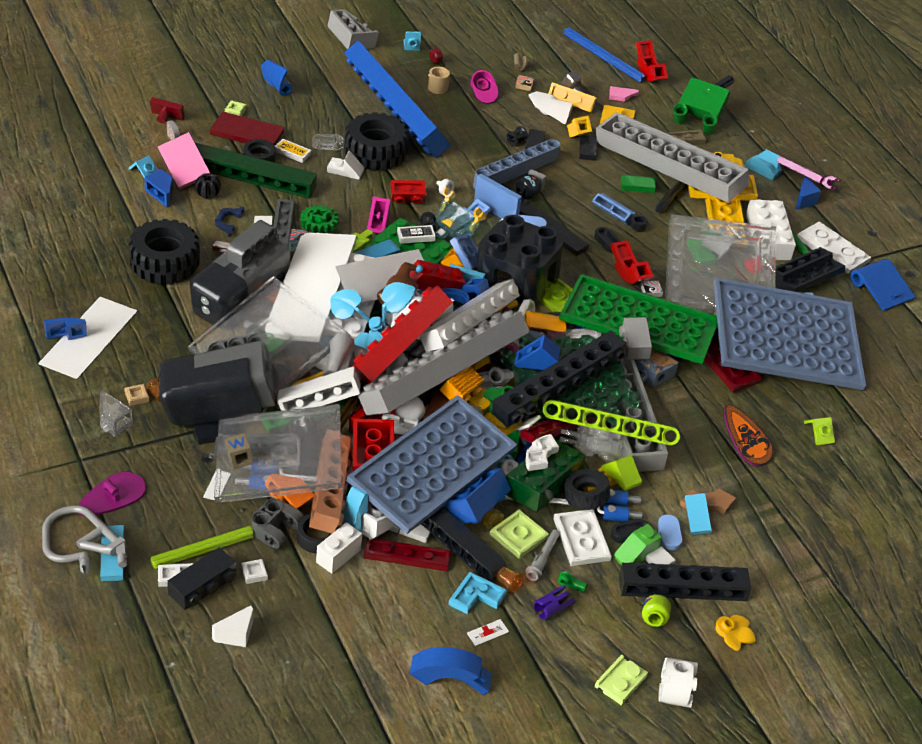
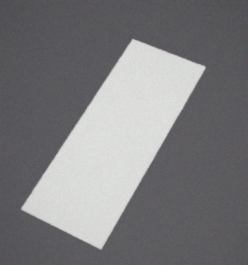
M419 249L337 265L335 268L344 289L356 291L362 298L361 303L378 300L377 293L386 287L387 281L397 273L403 263L414 264L417 260H424Z
M99 297L80 318L86 321L87 336L68 340L67 336H63L38 364L77 379L137 310Z

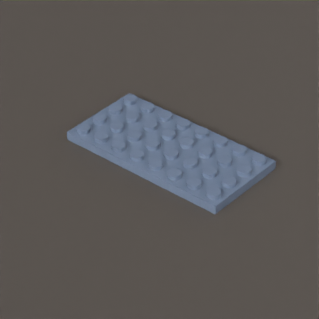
M457 395L349 474L346 481L353 487L368 493V500L408 534L513 452L517 444Z

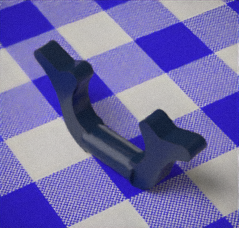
M244 207L221 209L215 219L216 227L222 229L227 233L228 237H231L235 226L224 224L223 220L227 215L241 218Z

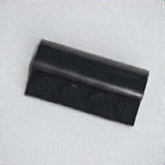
M819 247L771 268L770 277L775 288L800 293L845 272L846 265L833 260L832 252Z

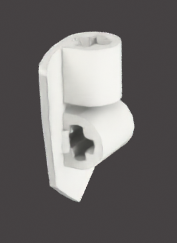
M538 91L529 94V98L534 106L542 114L550 115L561 123L566 124L568 117L571 115L573 103L557 100L551 94Z

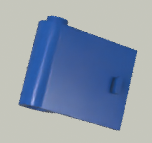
M889 259L877 261L851 272L852 283L856 287L865 285L882 311L915 298V295Z

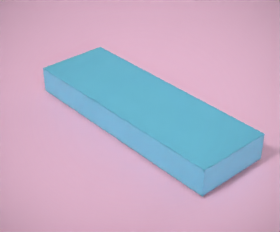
M124 525L108 526L118 537L122 536L124 538ZM102 534L101 544H110L111 542ZM101 553V581L123 580V568L118 566L117 555L110 556Z

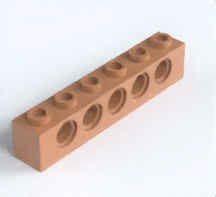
M331 431L326 433L321 446L309 524L311 528L332 534L337 526L341 527L344 515L341 512H343L346 500L343 499L348 487L345 485L349 475L346 471L349 470L351 459L348 458H350L353 446H350L351 437Z

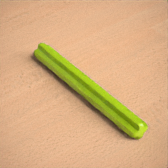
M246 526L152 556L151 564L154 569H157L158 565L172 564L213 551L218 547L222 548L254 537V532L251 526Z

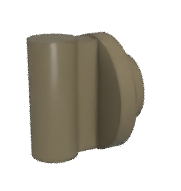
M519 53L514 54L515 68L519 71L525 70L529 64L528 57H522Z

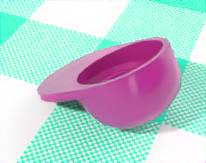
M485 70L475 72L471 78L470 85L476 98L482 103L494 102L498 97V88L494 77Z

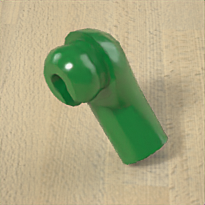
M563 571L559 574L558 582L560 585H565L585 593L588 583L577 579L568 571Z

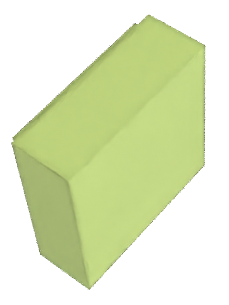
M230 101L225 108V112L242 116L246 110V104Z

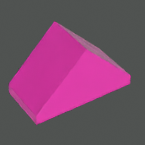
M373 196L367 229L374 233H381L386 229L390 214V199Z

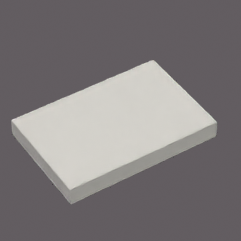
M594 509L554 514L553 519L557 530L560 532L559 536L570 566L611 561L612 556Z

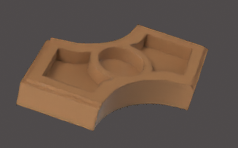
M720 488L714 492L705 493L708 511L725 514L736 500V497ZM691 489L690 492H689L687 495L703 494V493L696 492V491H694V490ZM684 497L681 500L680 506L686 509Z

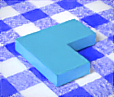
M469 572L449 599L448 605L466 614L469 613L477 600L497 609L507 595V590Z

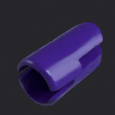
M565 585L534 602L536 613L545 610L538 616L539 618L546 620L576 602L574 598L564 602L571 595L569 591L560 594L566 589Z

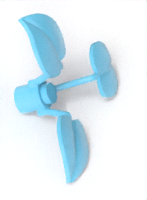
M394 282L386 286L381 296L385 302L382 306V318L376 316L370 319L357 308L361 304L362 298L356 291L351 289L340 290L331 297V311L337 318L343 320L352 317L354 312L357 311L369 322V328L371 329L369 333H360L354 342V345L368 349L367 346L374 339L378 341L382 337L380 333L388 327L385 323L387 322L386 307L391 313L400 312L412 300L416 289L414 286L400 282Z

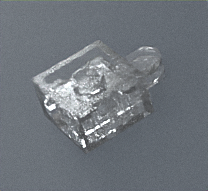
M581 425L578 426L577 432L567 429L561 430V433L575 436L576 439L560 437L559 441L574 444V447L586 456L594 457L595 454H598V457L609 461H614V458L620 459L625 435Z

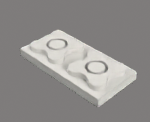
M817 222L797 234L799 239L812 250L822 247L832 252L833 260L846 265L845 273L848 275L871 260V256L821 222Z

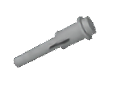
M552 530L539 556L536 555L531 566L527 567L526 576L529 580L536 581L542 577V571L548 562L547 557L560 535L558 530Z

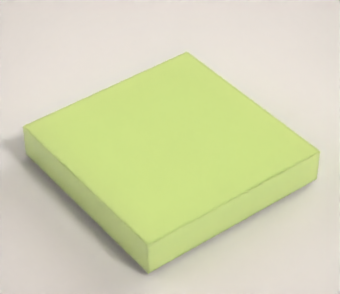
M518 510L493 527L489 535L520 559L548 539L549 533L522 511Z

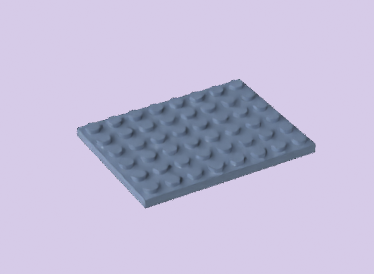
M715 278L713 284L722 366L864 390L866 381L852 302Z

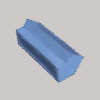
M598 193L592 200L596 207L627 226L636 214L604 193Z

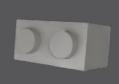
M624 318L623 325L619 327V335L627 343V360L649 359L652 345L647 318Z

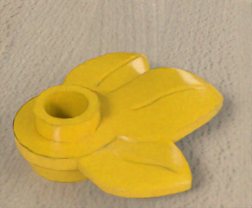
M733 615L730 618L721 616L716 621V632L724 637L725 643L733 650L739 651L741 643L754 644L756 642L754 632L748 627L750 621L740 615Z

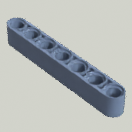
M550 139L475 171L473 188L476 189L477 176L479 174H483L502 184L528 173L531 169L535 170L558 160L561 143Z

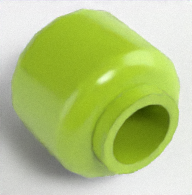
M655 594L649 596L643 604V620L653 627L665 625L671 614L669 600L662 595Z

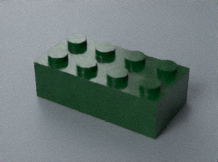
M557 439L555 441L559 446V450L547 458V468L528 471L524 460L506 475V480L511 488L506 496L536 513L565 489L564 483L568 475L574 471L584 469L586 455Z

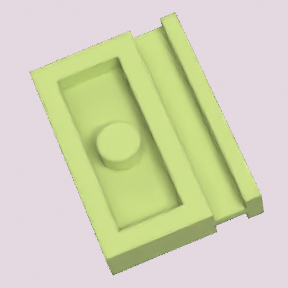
M621 655L596 681L595 687L597 689L601 688L604 694L622 705L647 678L648 672L631 660L627 661Z

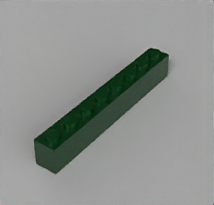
M194 142L209 172L212 174L310 199L316 189L317 173Z

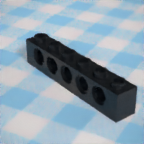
M622 562L619 573L621 596L649 597L656 594L666 598L747 601L751 591L748 568Z

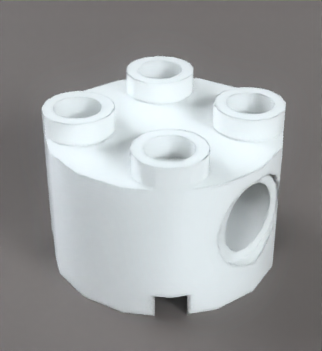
M666 657L661 672L662 681L659 685L658 701L691 708L693 701L691 691H696L697 678L693 676H696L698 663Z

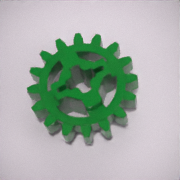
M321 204L318 206L312 205V208L306 207V211H302L301 223L302 227H305V230H311V233L334 232V228H338L339 216L338 212H334V208L328 209L327 205L325 207H322Z

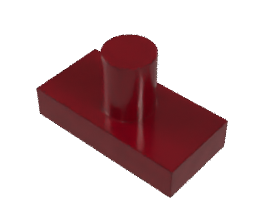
M154 97L151 98L152 113L159 114L157 117L159 123L165 124L169 117L183 121L185 117L183 105Z

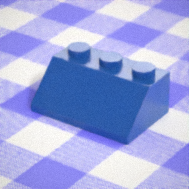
M501 468L488 470L443 507L462 524L469 522L475 524L483 519L482 516L492 511L496 503L506 498L505 495L511 488Z

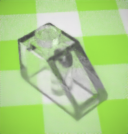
M102 390L100 392V426L105 432L117 436L133 424L132 409Z

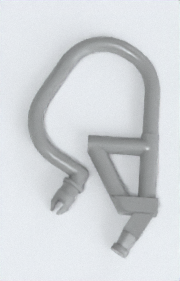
M77 505L63 507L51 513L44 521L42 526L43 552L50 560L59 563L79 560L80 571L83 574L84 571H86V574L90 571V558L87 552L58 555L50 548L51 524L60 516L70 513H81L97 528L76 541L77 546L80 549L110 556L117 555L118 566L121 568L127 566V544L122 536L118 537L88 508ZM103 534L111 543L103 545L92 541Z

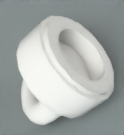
M444 179L442 182L437 181L436 183L441 195H443V190L446 187L449 188L448 195L451 193V190H454V182L452 180Z

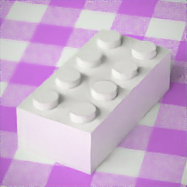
M750 200L745 216L757 259L791 260L796 244L783 201Z

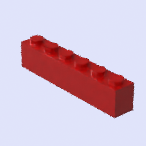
M438 285L433 288L429 286L421 293L423 297L419 301L414 300L408 306L410 310L406 314L401 313L394 320L396 324L392 328L390 326L385 328L380 333L382 337L378 341L374 339L367 346L369 350L365 354L361 352L354 358L355 364L351 367L355 368L356 373L362 380H365L368 384L372 383L453 303Z

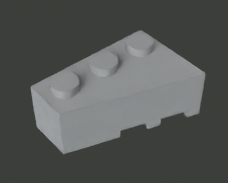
M345 9L331 10L328 28L347 49L358 40L366 49L376 47L379 34L377 30H370L366 23L361 24L358 22L357 17Z

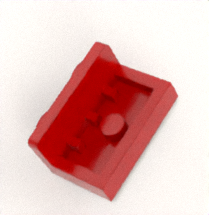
M391 180V202H413L419 204L426 201L427 192L425 191L424 180Z

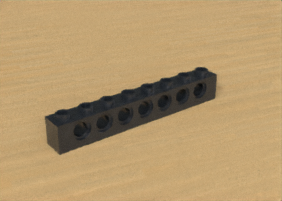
M610 330L494 399L492 414L507 428L520 422L524 417L535 413L536 410L543 407L547 401L563 396L567 391L578 387L587 379L593 378L600 371L609 368L610 365L617 361H621L626 355L627 343Z

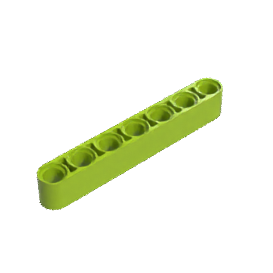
M556 400L547 401L543 407L544 415L550 419L666 445H674L680 439L679 431L676 428L664 424ZM549 404H555L558 407V411L556 414L550 415L546 407ZM569 408H574L577 410L578 415L574 419H569L566 416V411ZM590 412L597 415L596 422L592 424L586 421V415ZM609 417H614L617 420V424L613 428H609L605 424L606 419ZM633 421L636 423V430L634 432L626 431L625 425L627 422ZM648 426L656 428V433L652 437H648L645 434V429ZM669 430H673L676 433L673 441L665 439V433Z

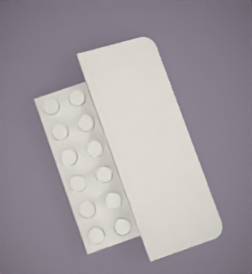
M306 233L301 236L265 329L269 337L285 341L320 343L322 335L334 337L336 334L346 332L351 335L355 342L356 337L360 333L365 332L368 321L357 311L348 319H339L332 313L330 303L331 297L336 292L344 290L335 266L374 258L352 253L356 242V235ZM375 300L361 303L357 308L370 318Z

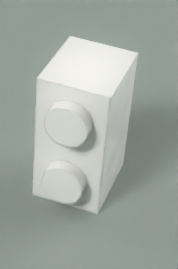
M346 522L317 546L316 563L333 574L361 550L362 533Z

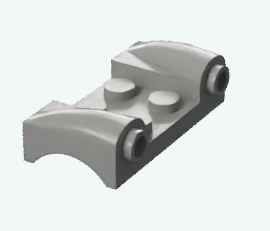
M341 332L336 334L330 341V354L323 375L350 368L355 364L354 358L361 352L365 354L368 349L354 345V339L349 333ZM401 353L373 381L374 384L379 382L378 378L381 376L393 374L394 369L401 366L406 367L408 358L405 354Z

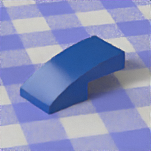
M56 318L44 320L47 340L61 336H67L68 340L87 336L85 319Z

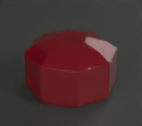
M438 48L429 51V58L432 63L437 64L443 61L442 51Z

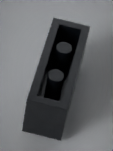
M218 547L167 580L168 595L186 610L190 606L196 605L208 594L214 593L226 582L232 581L236 576V561Z

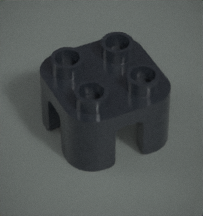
M507 215L479 242L476 271L485 274L489 288L497 283L498 269L509 273L518 287L520 295L514 300L522 304L523 300L532 299L535 304L544 297L547 281L556 283L560 277L563 238L552 227H539L525 222L519 215Z

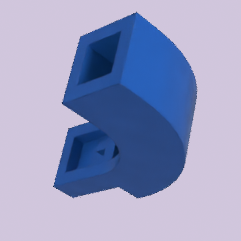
M451 647L430 648L413 655L409 673L424 685L441 678L458 679L482 695L490 691L492 673L481 666L482 658L471 652Z

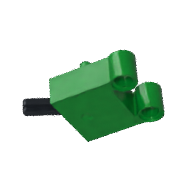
M728 75L716 84L691 77L679 103L674 106L673 121L677 124L685 123L688 113L703 119L702 129L704 133L709 135L715 133L717 123L729 100L730 90L725 88L734 83L733 77Z

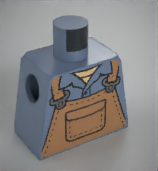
M651 349L649 359H637L635 363L642 382L656 387L675 377L679 362L661 351Z

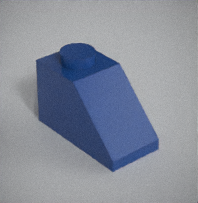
M159 169L144 177L145 191L164 206L169 207L173 191V179L170 174Z
M543 335L517 351L514 365L520 368L544 370L559 361L560 348L546 335Z

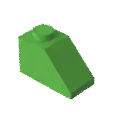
M646 524L631 533L615 552L613 558L620 565H622V562L641 563L645 561L646 555L659 548L662 536L649 524Z

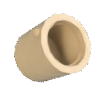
M433 67L430 69L428 75V90L430 92L443 94L448 91L451 74L449 70L444 67Z

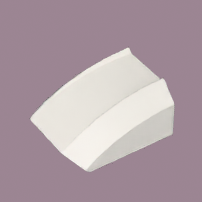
M368 500V512L361 515V533L368 537L369 540H372L388 531L395 523Z

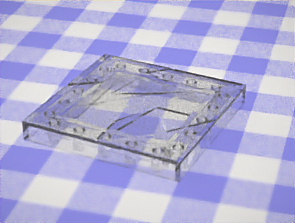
M671 214L668 229L665 300L714 315L716 311L713 284L715 278L775 288L776 226Z

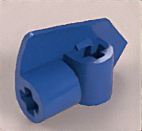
M271 60L264 62L261 65L263 77L268 84L275 87L282 96L290 94L292 86L285 77L288 69Z

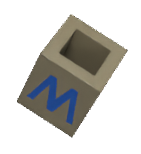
M245 433L224 439L233 469L254 464L251 448Z

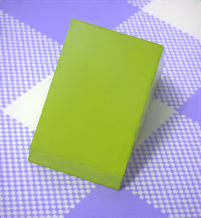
M632 455L618 458L603 464L601 467L625 491L642 484Z

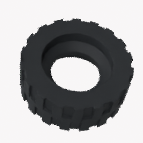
M580 469L579 471H574L565 479L566 501L574 508L591 510L599 508V506H603L605 502H608L610 483L608 476L604 472H600L597 469ZM586 486L597 488L589 492L578 491L579 488Z

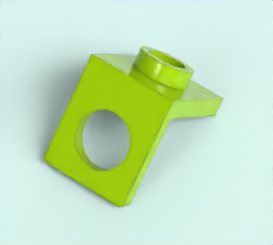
M831 417L804 421V424L813 423L816 445L835 443Z

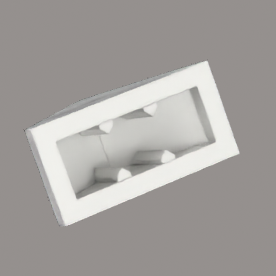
M252 606L212 625V639L214 642L246 647L253 624Z

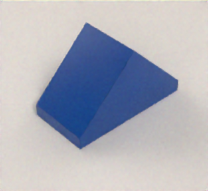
M807 177L803 178L795 208L798 210L818 204L821 190Z

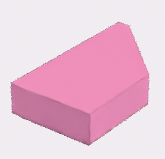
M610 86L609 100L625 102L632 96H638L639 90Z

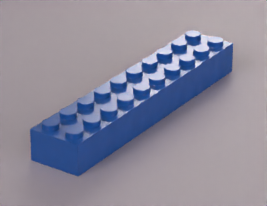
M359 40L344 52L348 57L346 61L351 67L355 66L353 68L359 76L362 74L361 79L366 84L370 83L368 86L374 93L377 91L376 96L381 101L385 100L383 103L389 110L393 109L391 113L397 119L401 118L402 123L409 127L407 130L411 136H417L414 139L419 145H425L423 149L428 155L432 153L437 158L451 146L439 129Z

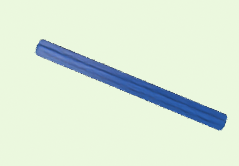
M570 27L564 30L565 36L639 83L645 80L643 73Z

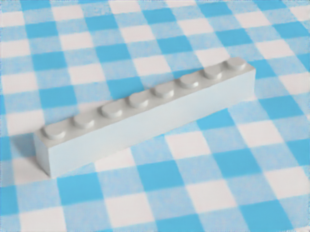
M511 279L493 285L426 329L420 335L425 351L447 346V344L456 340L469 329L475 327L478 323L519 297L518 287L515 285L514 280Z

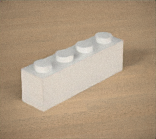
M350 367L278 391L277 401L285 418L360 394L361 383L355 368Z

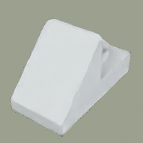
M348 151L344 160L332 157L327 166V172L360 180L364 172V166L352 152Z

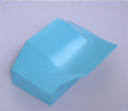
M767 149L759 155L750 158L745 164L746 168L772 181L782 171L780 163L777 162L779 155Z

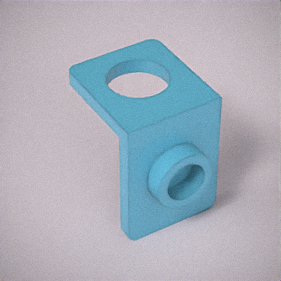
M406 32L404 50L420 51L421 32Z
M149 155L136 161L129 167V170L138 167L143 177L158 170Z

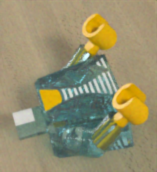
M444 188L443 195L445 199L442 200L436 218L438 231L435 233V236L442 240L446 237L452 240L455 237L468 233L471 237L480 225L479 221L486 219V213L482 212L480 208H476L472 214L456 202H449L450 199L455 197V191L451 190V193L448 195L449 188Z

